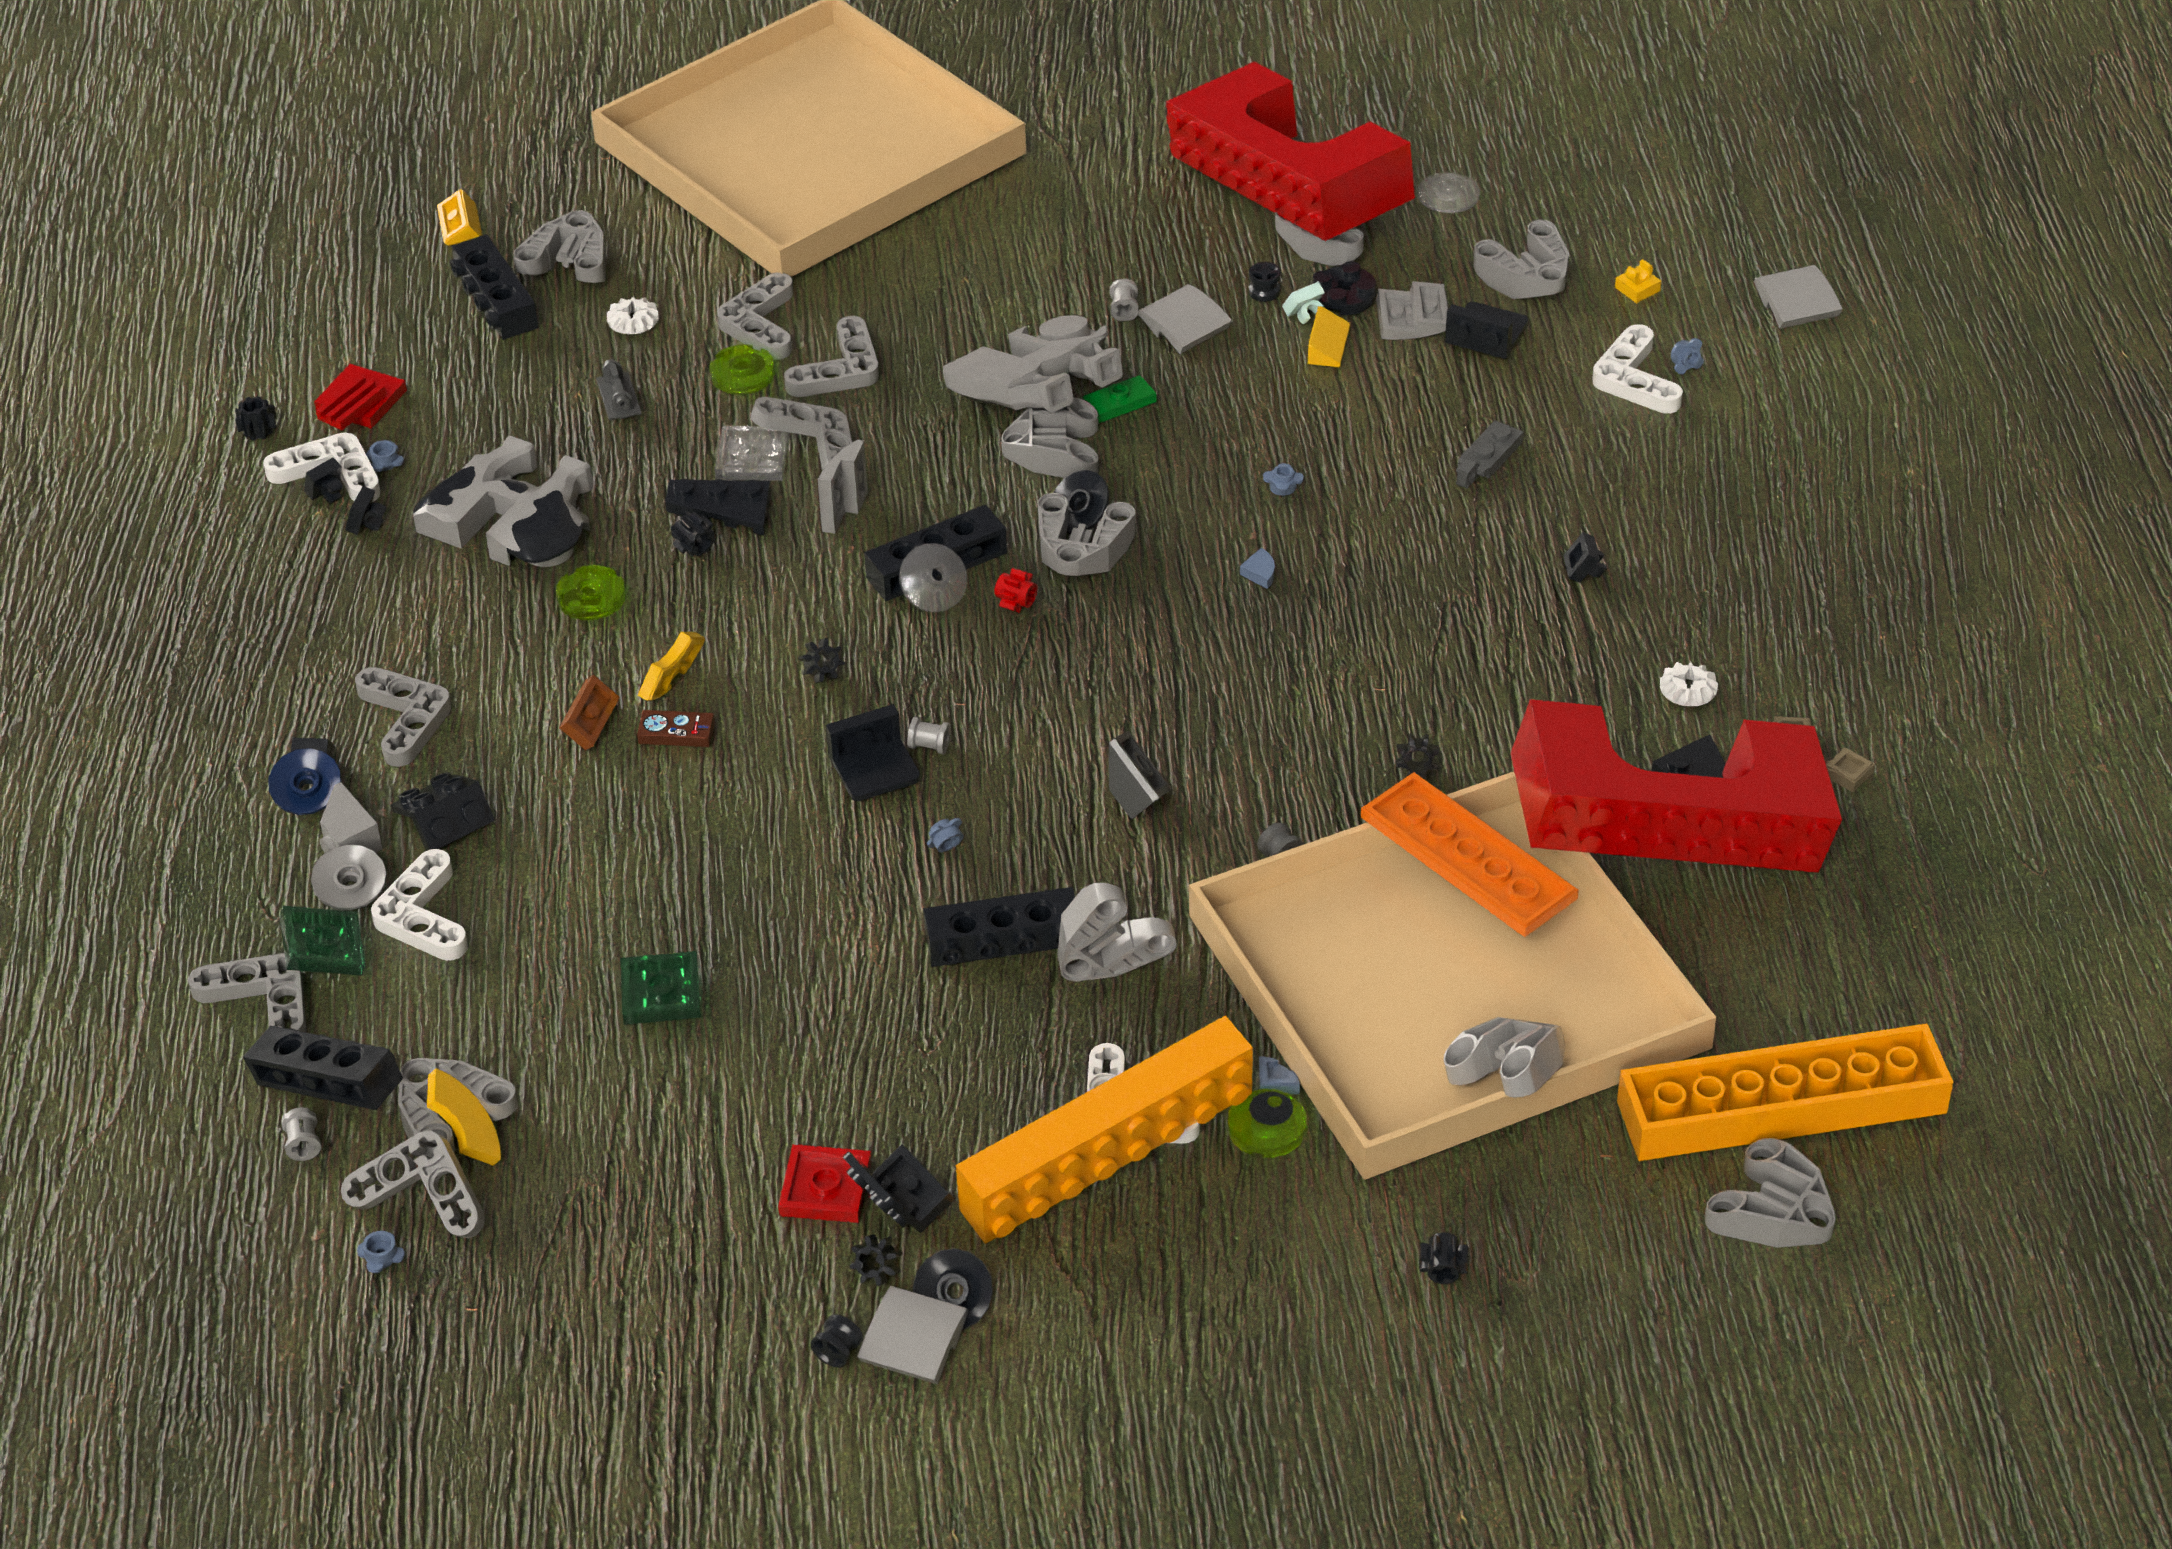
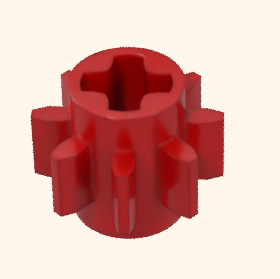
M1012 568L1010 574L1002 573L994 589L995 596L1001 599L999 606L1018 613L1021 612L1022 607H1031L1038 591L1037 584L1030 582L1033 574L1016 568Z

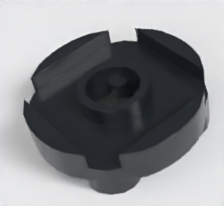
M1348 261L1343 263L1342 266L1318 271L1313 275V283L1319 282L1325 292L1319 299V302L1329 311L1330 308L1340 310V315H1353L1363 312L1373 304L1374 296L1376 297L1375 278L1368 271L1361 269L1360 264L1357 262Z

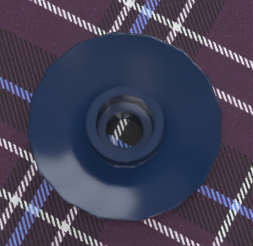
M312 748L297 749L282 756L273 766L268 778L269 793L275 804L285 812L296 815L314 814L326 808L334 786L341 782V771L335 760L324 751ZM305 784L313 785V787L308 790H301V788Z

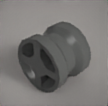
M1281 822L1275 823L1264 830L1257 842V848L1267 857L1304 845L1303 841L1298 836H1292L1290 828Z

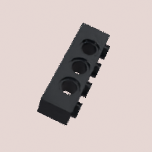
M487 234L451 245L453 259H450L451 270L456 278H461L466 294H472L477 310L485 313L491 330L496 329L502 340L539 328L535 302Z
M985 504L864 552L866 578L885 602L1007 554L1006 527Z
M1073 887L923 908L924 931L931 967L1058 949L1061 914L1075 898Z
M272 1025L269 1026L243 1056L253 1078L259 1086L377 1110L403 1079L396 1064L395 1056L390 1049Z

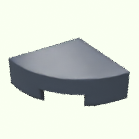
M1260 548L1240 565L1241 576L1266 589L1273 583L1275 564L1272 556L1265 549Z
M1259 1056L1260 1094L1265 1092H1278L1283 1095L1300 1094L1299 1079L1294 1071H1290L1278 1064V1060L1275 1058Z

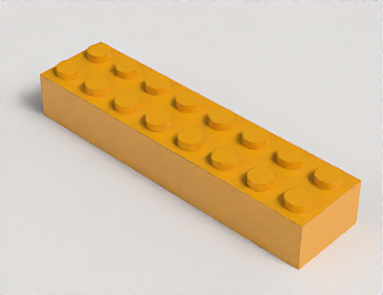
M1225 1015L956 1164L959 1211L985 1244L997 1237L1002 1238L1009 1235L1018 1225L1031 1218L1041 1217L1050 1207L1065 1199L1076 1197L1084 1188L1098 1180L1110 1178L1118 1169L1128 1163L1142 1160L1151 1150L1166 1142H1174L1183 1134L1185 1128L1197 1122L1205 1124L1222 1110L1231 1105L1236 1106L1244 1102L1252 1094L1253 1047Z
M1926 1023L1620 1070L1617 1103L1638 1161L1747 1145L1765 1138L1786 1139L1947 1114L1953 1080L1929 1025Z

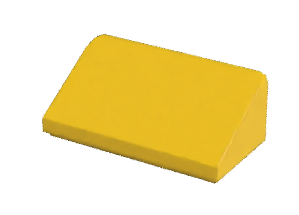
M462 189L438 204L437 208L443 239L447 246L482 236L476 204Z
M1318 306L1308 344V364L1340 367L1350 323L1321 306Z

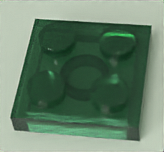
M282 906L279 918L287 970L363 975L366 964L357 912Z
M697 951L620 958L624 1025L701 1018Z

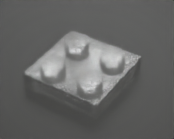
M722 426L714 469L715 479L783 481L790 433L766 429L760 426Z

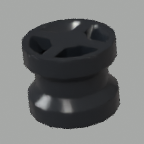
M1258 262L1250 267L1249 280L1251 282L1248 292L1254 300L1268 302L1279 297L1281 287L1278 281H1280L1281 271L1276 264Z
M833 1314L825 1321L823 1325L824 1331L817 1333L810 1342L813 1353L821 1361L832 1367L840 1368L844 1367L849 1360L850 1350L857 1349L863 1340V1334L860 1328L850 1319L842 1315Z

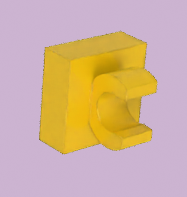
M1641 260L1639 266L1635 268L1629 266L1625 273L1616 277L1615 288L1635 303H1638L1660 292L1661 280L1652 274V265L1645 260Z

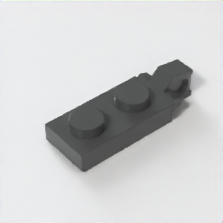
M1494 420L1460 456L1456 469L1458 472L1456 484L1468 489L1479 476L1490 478L1522 444L1524 432Z

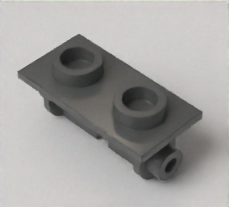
M614 359L607 360L602 368L603 376L597 377L596 381L608 419H623L641 414L629 373L623 372L622 366L618 361Z

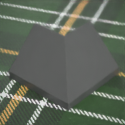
M1126 731L1109 742V790L1129 817L1133 819L1172 788L1130 732Z

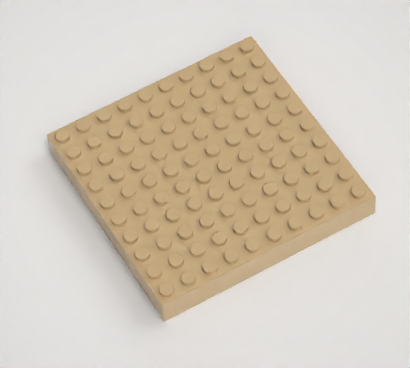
M819 0L591 112L595 142L770 273H785L790 277L1026 154L1025 123L843 0Z
M1514 771L1447 794V796L1579 890L1576 901L1526 937L1512 929L1368 822L1189 884L1190 918L1289 1068L1296 1073L1299 1083L1364 1180L1619 1084L1620 1070L1681 1061L1710 1050L1713 1047L1716 1016L1592 855L1587 852L1530 847ZM1497 1017L1561 1026L1565 1044L1563 1065L1535 1093L1517 1098L1505 1095L1500 1068L1473 1083L1465 1085L1449 1083L1444 1064V1054L1447 1048L1462 1031Z

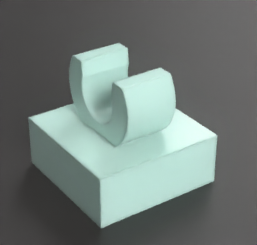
M1319 282L1313 283L1292 292L1282 307L1288 317L1297 314L1299 321L1303 325L1307 324L1311 319L1307 310L1313 311L1316 316L1318 306L1323 307L1319 299L1325 292Z

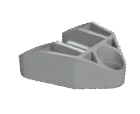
M572 211L543 224L519 245L513 253L515 270L521 274L538 275L550 270L552 271L556 261L562 262L563 267H569L573 263L576 279L579 281L598 283L606 280L607 257L604 234L593 216L587 211Z
M1275 212L1277 232L1302 259L1329 266H1337L1353 261L1363 251V232L1357 228H1352L1324 241L1277 215V212Z
M1535 220L1528 225L1527 248L1529 253L1527 251L1521 253V258L1518 259L1499 242L1481 240L1474 246L1473 267L1477 275L1487 286L1512 299L1547 296L1559 293L1565 289L1569 252L1554 223L1548 220Z
M1074 398L1072 404L1054 413L1042 407H1028L1003 432L1001 437L1002 454L1007 459L1032 472L1065 478L1074 472L1082 470L1098 473L1099 458L1095 450L1089 445L1073 439L1090 437L1098 431L1097 410L1089 402L1079 398Z
M1059 493L1044 494L1038 500V527L1042 563L1057 573L1069 576L1109 572L1128 550L1134 538V507L1125 502H1115L1108 505L1101 521L1098 523L1092 543H1090L1093 532L1092 530H1087L1085 524H1079L1078 528H1073L1069 540H1066L1069 524L1068 500ZM1050 508H1059V509H1061V510L1056 511V512L1046 511V510H1048V509H1050ZM1117 517H1125V518H1128L1127 520H1124V521H1116V520H1113V519H1115V518H1117Z
M1094 883L1084 887L1061 914L1057 954L1061 975L1066 980L1076 982L1116 977L1171 954L1177 946L1173 925L1166 920L1153 917L1126 920L1120 925L1119 921L1128 911L1124 891L1108 883ZM1080 959L1078 962L1074 964L1067 965L1069 962L1073 960Z
M1497 1017L1462 1031L1444 1054L1448 1081L1453 1085H1465L1473 1083L1500 1068L1501 1080L1506 1096L1517 1098L1531 1095L1539 1090L1563 1065L1565 1044L1561 1026Z
M416 1058L407 1061L400 1070L403 1079L399 1083L398 1105L403 1128L408 1139L425 1130L433 1131L444 1136L450 1143L453 1152L455 1151L452 1129L448 1123L446 1124L442 1120L443 1118L439 1114L427 1108L428 1078L418 1083L409 1081V1078L416 1074L428 1077V1074L435 1068L446 1072L467 1087L485 1108L492 1121L504 1119L518 1108L515 1087L510 1081L460 1060ZM428 1141L426 1143L427 1150L418 1157L422 1155L430 1158L434 1157L433 1149L437 1147V1144Z
M1775 1138L1758 1140L1752 1143L1745 1152L1744 1172L1747 1177L1762 1185L1759 1193L1756 1191L1726 1190L1713 1195L1706 1204L1705 1224L1712 1232L1772 1247L1822 1244L1832 1237L1834 1231L1835 1211L1820 1169L1790 1143ZM1756 1157H1765V1158H1767V1159H1764V1160H1755L1754 1158H1756ZM1718 1209L1729 1210L1727 1212H1714ZM1809 1219H1821L1826 1223L1827 1226H1816L1815 1224L1810 1222Z

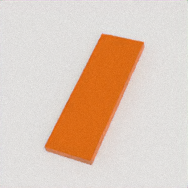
M1415 772L1361 808V818L1523 937L1528 936L1578 899L1579 890Z

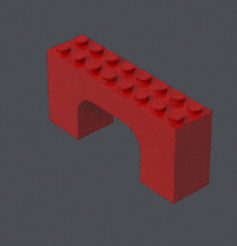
M1255 61L1166 101V120L1170 131V150L1173 157L1274 213L1277 212V215L1324 241L1415 199L1411 142L1371 121L1336 138L1323 142L1306 143L1293 140L1292 138L1297 136L1292 81Z
M1530 699L1510 753L1531 848L1819 873L1842 821L1815 726L1744 719L1723 769V778L1643 770L1627 763L1615 752L1610 742L1602 706Z

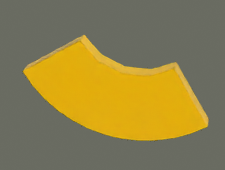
M680 632L668 653L659 661L651 664L637 696L647 701H652L672 689L670 684L672 679L678 673L685 674L700 652L705 642V637L696 632Z
M435 1068L428 1074L427 1108L439 1114L451 1126L458 1140L459 1153L494 1166L501 1160V1150L497 1132L487 1111L476 1096L461 1082L446 1072Z

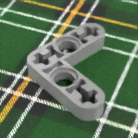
M772 273L722 304L717 310L719 328L766 358L780 360L788 357L792 351L790 334L763 316L792 298L794 294L792 278L785 273ZM753 301H762L759 304H749ZM754 329L761 330V331H759V332H754V333L747 332V331H749V330H754Z
M847 316L837 322V337L843 355L842 359L799 365L786 370L784 373L785 390L789 395L805 397L866 387L877 382L879 379L878 361L866 323L862 318ZM850 332H854L856 336H851ZM855 349L865 350L859 353L850 352ZM865 365V371H862L859 366ZM830 374L839 375L838 377H835V378H826V377H824V376L830 375Z
M760 397L755 401L750 417L756 425L766 429L816 437L822 471L836 454L852 443L848 419L846 415L837 409L772 397Z
M376 667L363 669L355 677L357 693L362 700L403 712L383 738L381 748L384 761L388 765L400 767L410 764L449 715L451 702L448 690L433 683ZM404 690L412 692L403 697L395 696L397 692ZM421 722L425 724L419 729L408 728L413 723Z
M281 953L204 965L193 970L188 977L192 997L197 1002L213 1003L267 994L269 1026L285 1028L284 1019L291 1018V1029L307 1033L303 977L298 958L292 954ZM262 973H266L267 977L263 978ZM243 974L255 975L249 982L240 983L235 981ZM224 979H228V983L224 984ZM291 995L295 997L294 1001L288 1004L276 1003L282 996Z
M425 1130L419 1132L350 1173L344 1179L341 1186L342 1198L348 1205L367 1210L422 1179L444 1226L450 1233L461 1238H471L476 1236L484 1226L485 1217L483 1210L450 1143L444 1136L433 1131ZM428 1141L437 1144V1147L433 1149V1158L422 1155L412 1160L408 1155V1152L414 1156L424 1153L427 1150L426 1143ZM401 1159L405 1166L404 1174L399 1180L390 1181L387 1176V1168L392 1161ZM452 1173L456 1179V1187L450 1194L441 1195L438 1190V1182L443 1175ZM379 1180L384 1185V1188L382 1189L379 1185L371 1184ZM360 1182L371 1185L365 1189L366 1197L364 1199L354 1195L359 1191L357 1184ZM457 1202L461 1210L472 1214L467 1219V1227L457 1225L456 1222L461 1219V1215L457 1207L447 1206V1204Z

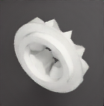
M634 296L630 300L620 298V302L611 304L610 311L607 312L608 325L613 330L623 334L645 332L655 326L659 319L656 304L648 302L646 297L639 300L635 299ZM630 313H635L633 318H630Z
M1691 661L1688 665L1676 662L1673 668H1665L1663 676L1660 677V689L1662 694L1673 703L1682 706H1700L1708 703L1715 697L1718 682H1716L1714 672H1707L1706 665L1696 667L1693 666ZM1686 679L1693 680V685H1691L1690 689L1685 684Z

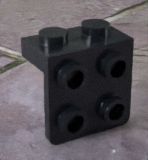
M1469 302L1465 307L1451 304L1447 310L1445 343L1507 359L1526 329L1528 317L1478 302Z
M894 704L825 725L828 756L852 800L862 801L916 784L920 781V773L901 741L899 713Z
M450 772L433 777L430 780L431 785L420 790L419 788H412L398 795L399 800L391 804L394 813L413 819L426 851L439 849L495 821L479 781L462 775H451Z
M903 1144L874 1172L849 1151L843 1156L851 1166L846 1171L847 1174L861 1188H865L871 1194L869 1197L882 1211L886 1214L888 1213L902 1228L909 1223L918 1232L922 1233L955 1199Z

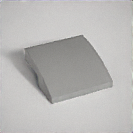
M1815 265L1754 279L1765 308L1771 307L1779 329L1839 316L1842 311L1841 304L1830 283Z
M1412 281L1410 291L1378 289L1376 302L1381 339H1414L1446 331L1448 307L1444 284Z
M1190 284L1138 312V315L1158 338L1164 334L1179 354L1228 329L1232 323V319L1217 303Z
M857 439L842 449L826 465L818 478L822 532L835 534L845 512L858 514L868 494L864 440Z
M890 1286L873 1317L857 1357L862 1362L938 1384L951 1348H956L969 1310L961 1306Z

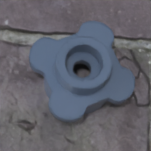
M1692 338L1690 342L1681 340L1674 345L1671 351V360L1675 364V372L1684 374L1688 369H1699L1702 366L1704 359L1700 353V348L1702 347L1700 339Z
M389 440L375 442L371 445L370 450L366 452L367 458L372 462L371 465L374 471L377 472L390 470L402 465L404 462L403 457L398 455V446Z
M1281 463L1273 471H1266L1263 474V480L1270 483V490L1273 493L1284 496L1294 493L1297 489V484H1301L1304 481V476L1302 473H1296L1290 464Z
M954 818L951 821L943 819L935 823L928 833L930 840L926 843L929 848L936 847L938 852H946L956 847L964 838L959 829V826L962 824L961 819Z
M376 1231L369 1234L363 1243L357 1247L358 1256L366 1260L367 1270L372 1273L381 1272L383 1268L390 1266L392 1263H399L405 1257L403 1248L397 1247L394 1235L386 1231Z

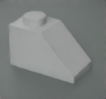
M341 782L336 784L320 821L323 833L320 845L324 853L332 848L346 844L362 845L373 850L375 853L382 850L378 825Z

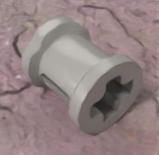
M1130 279L1116 280L1112 283L1109 290L1110 297L1113 300L1111 303V315L1118 321H1131L1136 318L1139 312L1138 302L1136 301L1138 296L1137 284Z
M914 716L908 731V748L915 749L917 746L936 749L938 754L944 755L950 742L951 724L948 722H943L942 725L923 722L920 717Z
M308 1108L292 1109L284 1114L281 1119L282 1129L287 1132L288 1138L285 1143L286 1155L296 1161L310 1160L316 1157L321 1150L320 1138L315 1135V1128L318 1123L315 1112L310 1111ZM299 1119L303 1120V1127H300ZM301 1141L303 1142V1149L299 1148Z

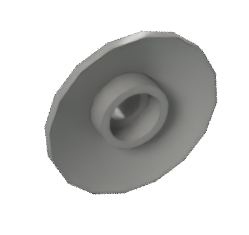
M346 844L332 848L320 856L313 867L311 883L315 895L323 904L336 910H354L365 907L378 898L385 887L387 873L383 860L373 850L362 845ZM349 881L356 882L353 885L345 886V884Z

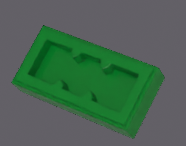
M1141 375L1082 396L1083 400L1089 402L1097 410L1098 423L1157 402L1156 392Z

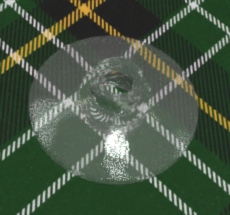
M1445 172L1425 178L1418 186L1417 195L1420 202L1431 210L1443 213H1457L1472 208L1479 201L1480 188L1468 176Z
M928 543L914 548L906 555L900 567L899 581L905 597L914 606L927 612H943L955 606L962 599L967 588V572L963 561L953 550L941 544ZM932 570L941 572V581H937L932 577Z

